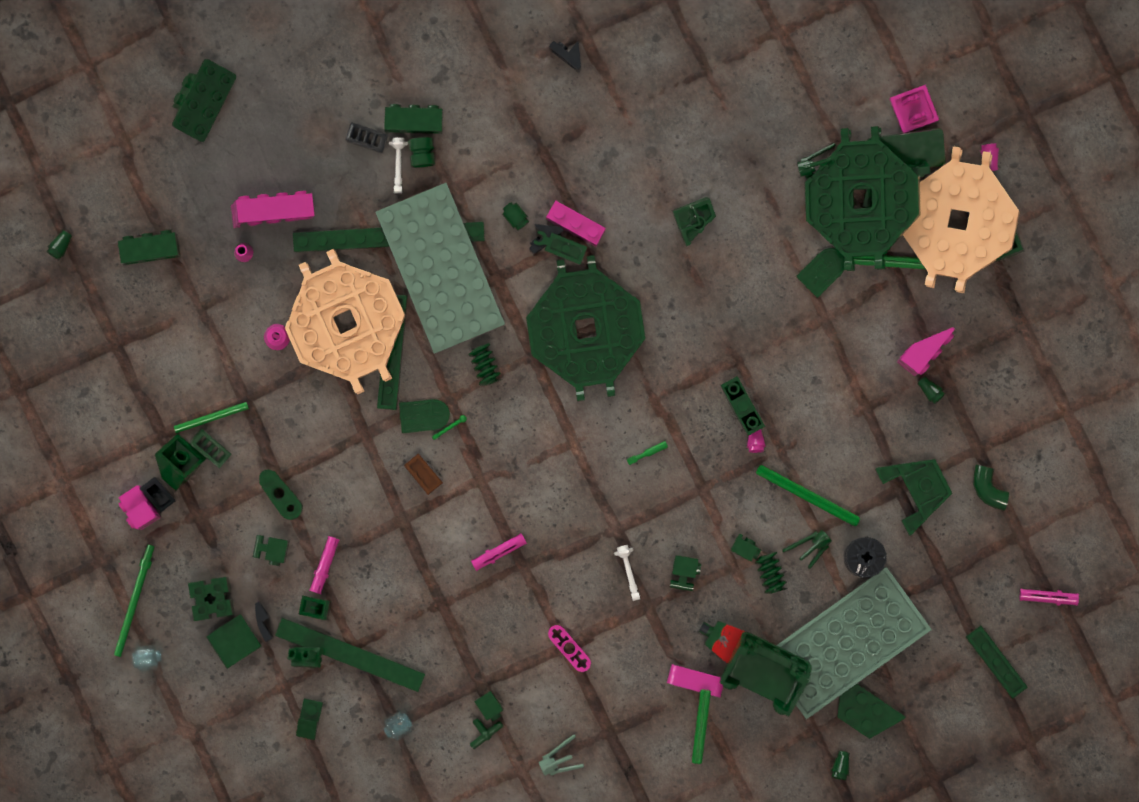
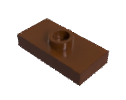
M419 453L404 465L428 495L443 484Z

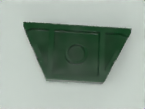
M855 684L839 696L837 717L869 739L905 719L904 715L858 684Z

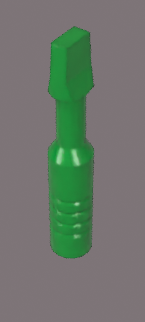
M663 441L646 449L643 453L637 456L634 455L626 460L631 465L646 456L649 457L668 448L666 441Z

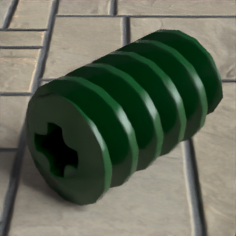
M490 343L476 347L469 353V357H475L471 363L478 364L474 368V371H480L476 377L483 379L479 382V386H487L503 380L496 378L501 374L500 372H494L498 365L491 364L495 360V357H489L493 350H486Z
M777 552L761 556L755 562V564L761 565L757 571L764 572L760 579H766L762 586L768 587L764 591L765 594L788 589L782 587L787 582L780 580L784 573H778L782 566L775 565L780 561L779 558H773Z

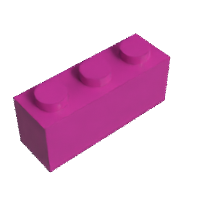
M556 200L546 216V220L562 227V229L597 247L606 231V228Z

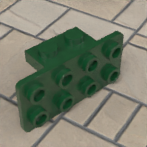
M205 59L197 74L189 73L184 78L180 92L174 97L172 107L177 109L178 112L172 122V126L188 136L204 142L236 80V75L213 61Z
M940 128L881 136V141L919 177L930 174V167L943 166L946 163L944 134Z

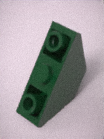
M738 376L720 385L732 411L748 436L765 427Z

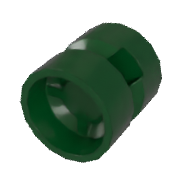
M422 137L409 140V150L413 152L410 156L412 168L435 166V154L431 153L434 149L433 138Z

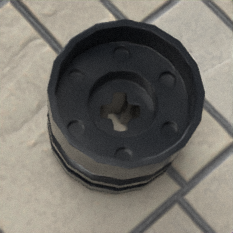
M862 537L851 541L843 554L847 570L858 577H873L879 574L884 569L887 561L884 546L878 540L871 537ZM868 552V556H871V559L864 563L861 555H865Z

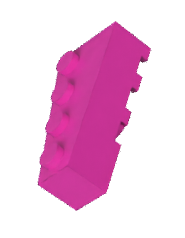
M297 191L295 195H288L286 192L277 193L275 197H269V194L257 195V198L250 199V196H240L231 205L233 228H240L242 223L256 226L262 224L263 221L273 224L281 222V219L289 222L312 219L315 216L312 193L307 194L306 191Z

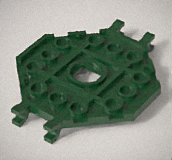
M879 126L871 127V140L852 142L851 129L842 128L841 143L831 156L828 157L832 158V161L821 164L813 176L809 177L805 182L806 221L844 256V270L855 271L854 257L875 256V269H885L884 255L921 215L920 177L881 141L882 129ZM872 189V207L854 209V190Z
M594 255L587 256L589 270L566 273L564 260H558L557 277L526 317L532 356L575 388L577 402L585 401L583 387L606 384L607 397L615 396L613 382L646 339L640 300L596 269ZM594 318L596 337L578 339L575 321Z

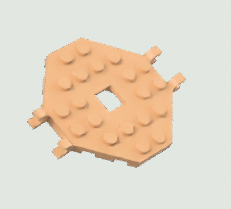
M953 146L951 161L920 182L921 215L903 236L928 271L925 281L927 287L935 288L936 276L940 275L957 278L955 291L965 293L966 282L969 278L996 261L1003 254L1012 250L1020 211L991 171L990 165L993 155L990 152L983 151L982 164L975 165L960 162L963 150L960 147ZM952 210L970 212L966 231L948 228Z
M332 249L326 252L332 264L312 273L308 263L304 262L299 265L304 279L285 330L300 363L350 381L355 393L360 394L365 392L359 381L361 377L379 370L383 381L386 382L392 379L386 365L404 321L405 313L390 280L340 262L336 251ZM351 310L357 326L340 334L333 317Z

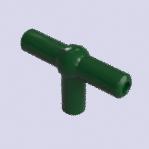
M476 718L473 724L481 735L472 741L470 746L472 749H476L486 740H490L492 735L504 726L502 722L498 721L487 729L480 719Z

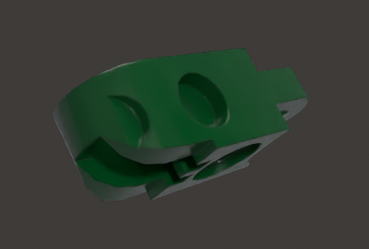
M269 469L262 471L259 475V484L278 512L285 519H297L303 511L301 501L275 471ZM278 488H282L285 492L281 499L275 497V491ZM289 505L294 506L293 512H288L287 507Z

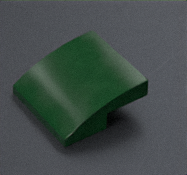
M241 614L206 636L226 669L262 647Z

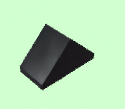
M159 477L152 478L140 487V490L160 513L176 502Z

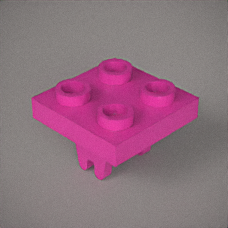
M926 85L889 98L902 133H908L939 121Z

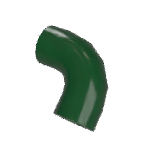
M976 465L973 486L977 496L986 505L1005 511L1009 492L994 487L992 483L993 468Z

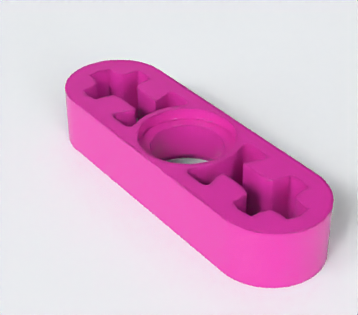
M552 626L548 632L550 640L577 671H587L591 665L589 657L562 626ZM560 629L562 631L560 634L564 639L567 636L569 640L564 641L559 646L557 643L561 641L557 637H552V630ZM565 644H574L575 651L572 654L565 653ZM578 650L582 653L578 656L582 660H587L585 668L577 666L579 662L576 658L574 661L570 659V657L577 654Z

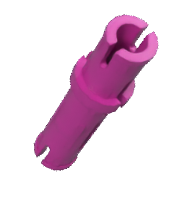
M522 533L492 550H486V553L470 561L475 570L478 571L490 563H496L497 559L527 543Z
M328 536L318 568L314 571L315 576L309 591L321 594L325 580L329 577V568L340 541L339 539Z
M1021 588L1019 601L1056 603L1057 606L1061 604L1078 606L1079 594L1062 593L1061 590L1051 592Z

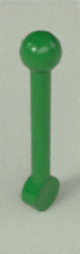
M461 415L457 421L432 436V439L435 440L459 423L466 422L467 417Z

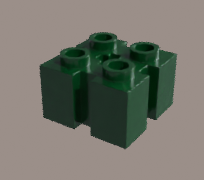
M229 577L211 579V584L206 585V581L188 583L190 598H195L196 605L192 606L194 621L212 619L211 614L216 613L217 617L235 615L232 599L227 600L226 594L231 592ZM209 594L216 597V601H213L212 605L207 601Z

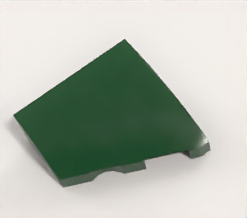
M708 197L672 210L686 246H689L691 241L716 217Z

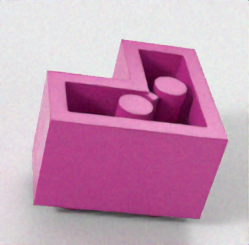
M140 485L135 486L118 497L121 501L118 503L124 513L127 512L128 518L126 520L132 529L135 528L136 530H143L161 518L151 501L140 490Z

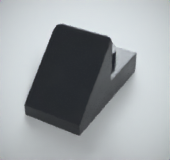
M553 41L549 46V50L579 73L581 71L579 41L576 42L569 52L566 51L568 48L563 43Z
M534 224L535 228L538 231H543L547 237H550L551 233L560 236L564 232L562 227ZM537 237L534 240L540 242L542 241L543 237L541 239ZM532 241L529 251L534 256L545 248L546 245H536Z

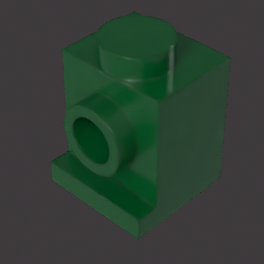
M739 533L730 551L748 561L756 560L761 549L755 546V541L747 537L743 540V535Z

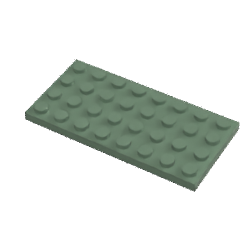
M447 183L376 211L378 220L434 354L505 325Z
M886 567L879 574L867 580L776 646L807 660L812 666L810 680L796 704L805 719H808L932 629Z

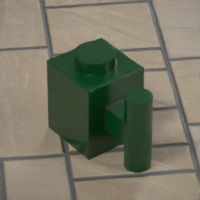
M256 536L252 557L260 559L261 551L266 552L265 560H269V565L280 566V563L286 562L290 541L269 537L268 544H263L264 536Z
M675 555L672 574L679 575V581L671 580L670 587L693 591L694 584L686 582L687 577L695 578L696 575H700L701 564L698 563L699 559Z

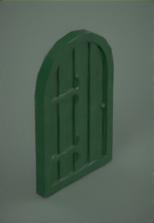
M824 249L817 254L796 278L818 298L843 273L844 256L837 249Z
M429 399L399 403L402 433L435 431L443 428L450 419L448 406L440 400Z

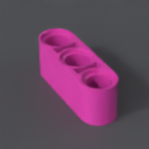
M671 664L667 679L668 684L700 692L701 689H707L711 691L712 696L720 698L723 690V685L719 683L721 677Z

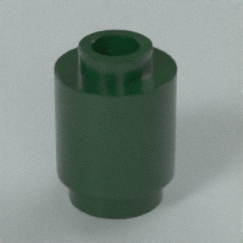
M510 202L503 208L504 213L502 215L513 229L516 228L519 231L530 222L527 219V214L517 202L515 204Z

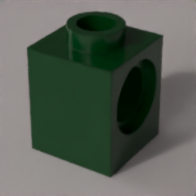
M491 690L474 701L487 721L491 719L493 722L502 716L500 712L503 711V708Z

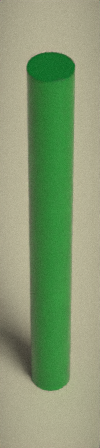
M247 402L175 425L174 430L176 433L247 410L249 407Z

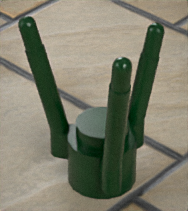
M836 143L808 157L802 158L801 162H797L800 176H805L806 179H809L814 174L812 172L815 171V166L832 161V158L813 162L811 159L835 147Z
M823 530L819 533L815 531L810 536L784 548L782 552H787L814 539L811 541L813 546L799 558L802 561L816 548L820 550L808 565V568L811 569L824 551L829 548L828 545L832 541Z

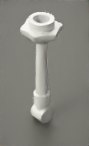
M393 138L389 145L396 149L394 193H402L401 149L408 145V142H404V138Z
M624 545L617 547V552H614V554L624 560L630 584L629 588L630 592H632V600L635 601L639 600L640 596L639 592H637L638 588L628 560V556L633 551V548Z

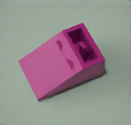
M952 327L912 344L898 359L897 363L913 376L924 374L930 366L928 363L930 359H936L942 352L940 347L948 344L954 337L952 332L955 328Z

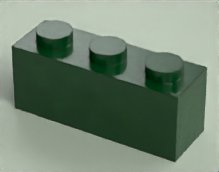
M390 104L389 107H385V133L442 134L443 109H440L437 105H428V108H420V105H409V108L401 107L400 104Z
M172 230L161 231L160 235L145 233L141 234L140 238L125 236L122 237L123 240L118 241L122 265L180 257L178 237L175 232L172 233Z

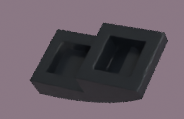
M258 601L255 603L256 620L265 642H268L274 638L264 623L270 616L262 603Z

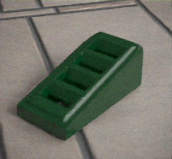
M200 429L189 442L190 445L219 469L232 455L203 429ZM203 436L206 437L200 446L196 445ZM209 441L212 442L206 451L202 450ZM215 446L218 447L212 456L208 455ZM221 451L224 452L218 461L214 460Z

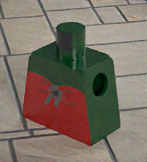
M717 621L714 627L703 622L698 632L708 637L704 644L724 662L728 663L739 638L746 631Z

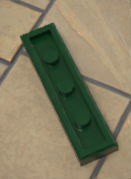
M981 625L965 637L1012 699L1028 688Z

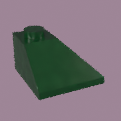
M179 434L174 436L155 454L161 478L175 491L187 482L206 460L203 455Z

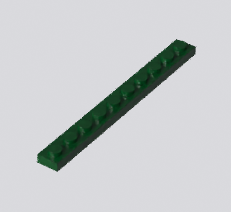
M484 222L463 223L471 242H485ZM382 228L293 233L294 253L330 251L332 249L348 250L390 247Z

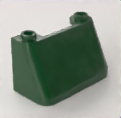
M743 632L719 683L729 690L737 689L740 685L773 701L774 710L778 714L790 716L810 680L812 666L807 660L752 633Z

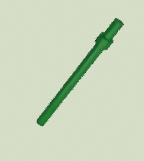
M147 544L144 557L140 560L139 566L141 567L114 655L118 657L122 656L144 580L152 564L151 558L155 548L153 545Z

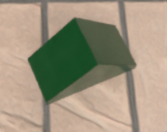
M302 596L299 615L328 620L332 601Z

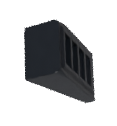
M351 122L346 142L383 154L388 135ZM355 129L359 130L356 139H353ZM366 132L364 141H360L362 133ZM370 134H373L371 145L367 144ZM379 136L381 137L379 146L376 147L375 143L377 137Z

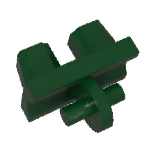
M314 647L290 648L287 659L291 661L292 667L321 668V655L324 649Z

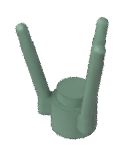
M575 735L566 739L550 753L542 756L543 760L539 761V765L545 776L548 774L552 776L557 773L584 767L583 764L556 769L558 764L572 759V755L557 761L554 757L550 758L576 737Z

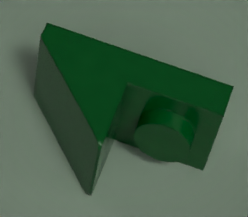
M304 698L301 714L298 719L296 736L315 740L323 702Z

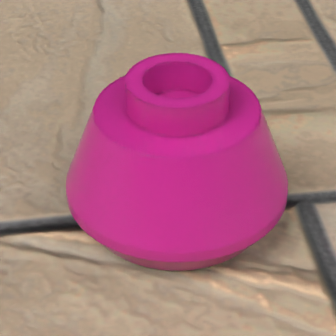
M274 324L265 331V343L273 350H282L290 342L283 325Z

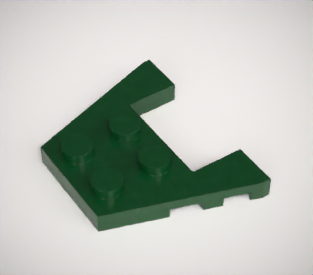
M935 459L875 469L882 484L898 476L902 477L918 509V512L901 520L909 536L952 494Z

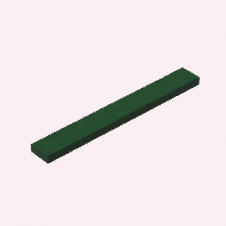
M285 618L281 619L275 634L279 638L302 647L323 648L324 652L322 655L416 692H419L425 674Z

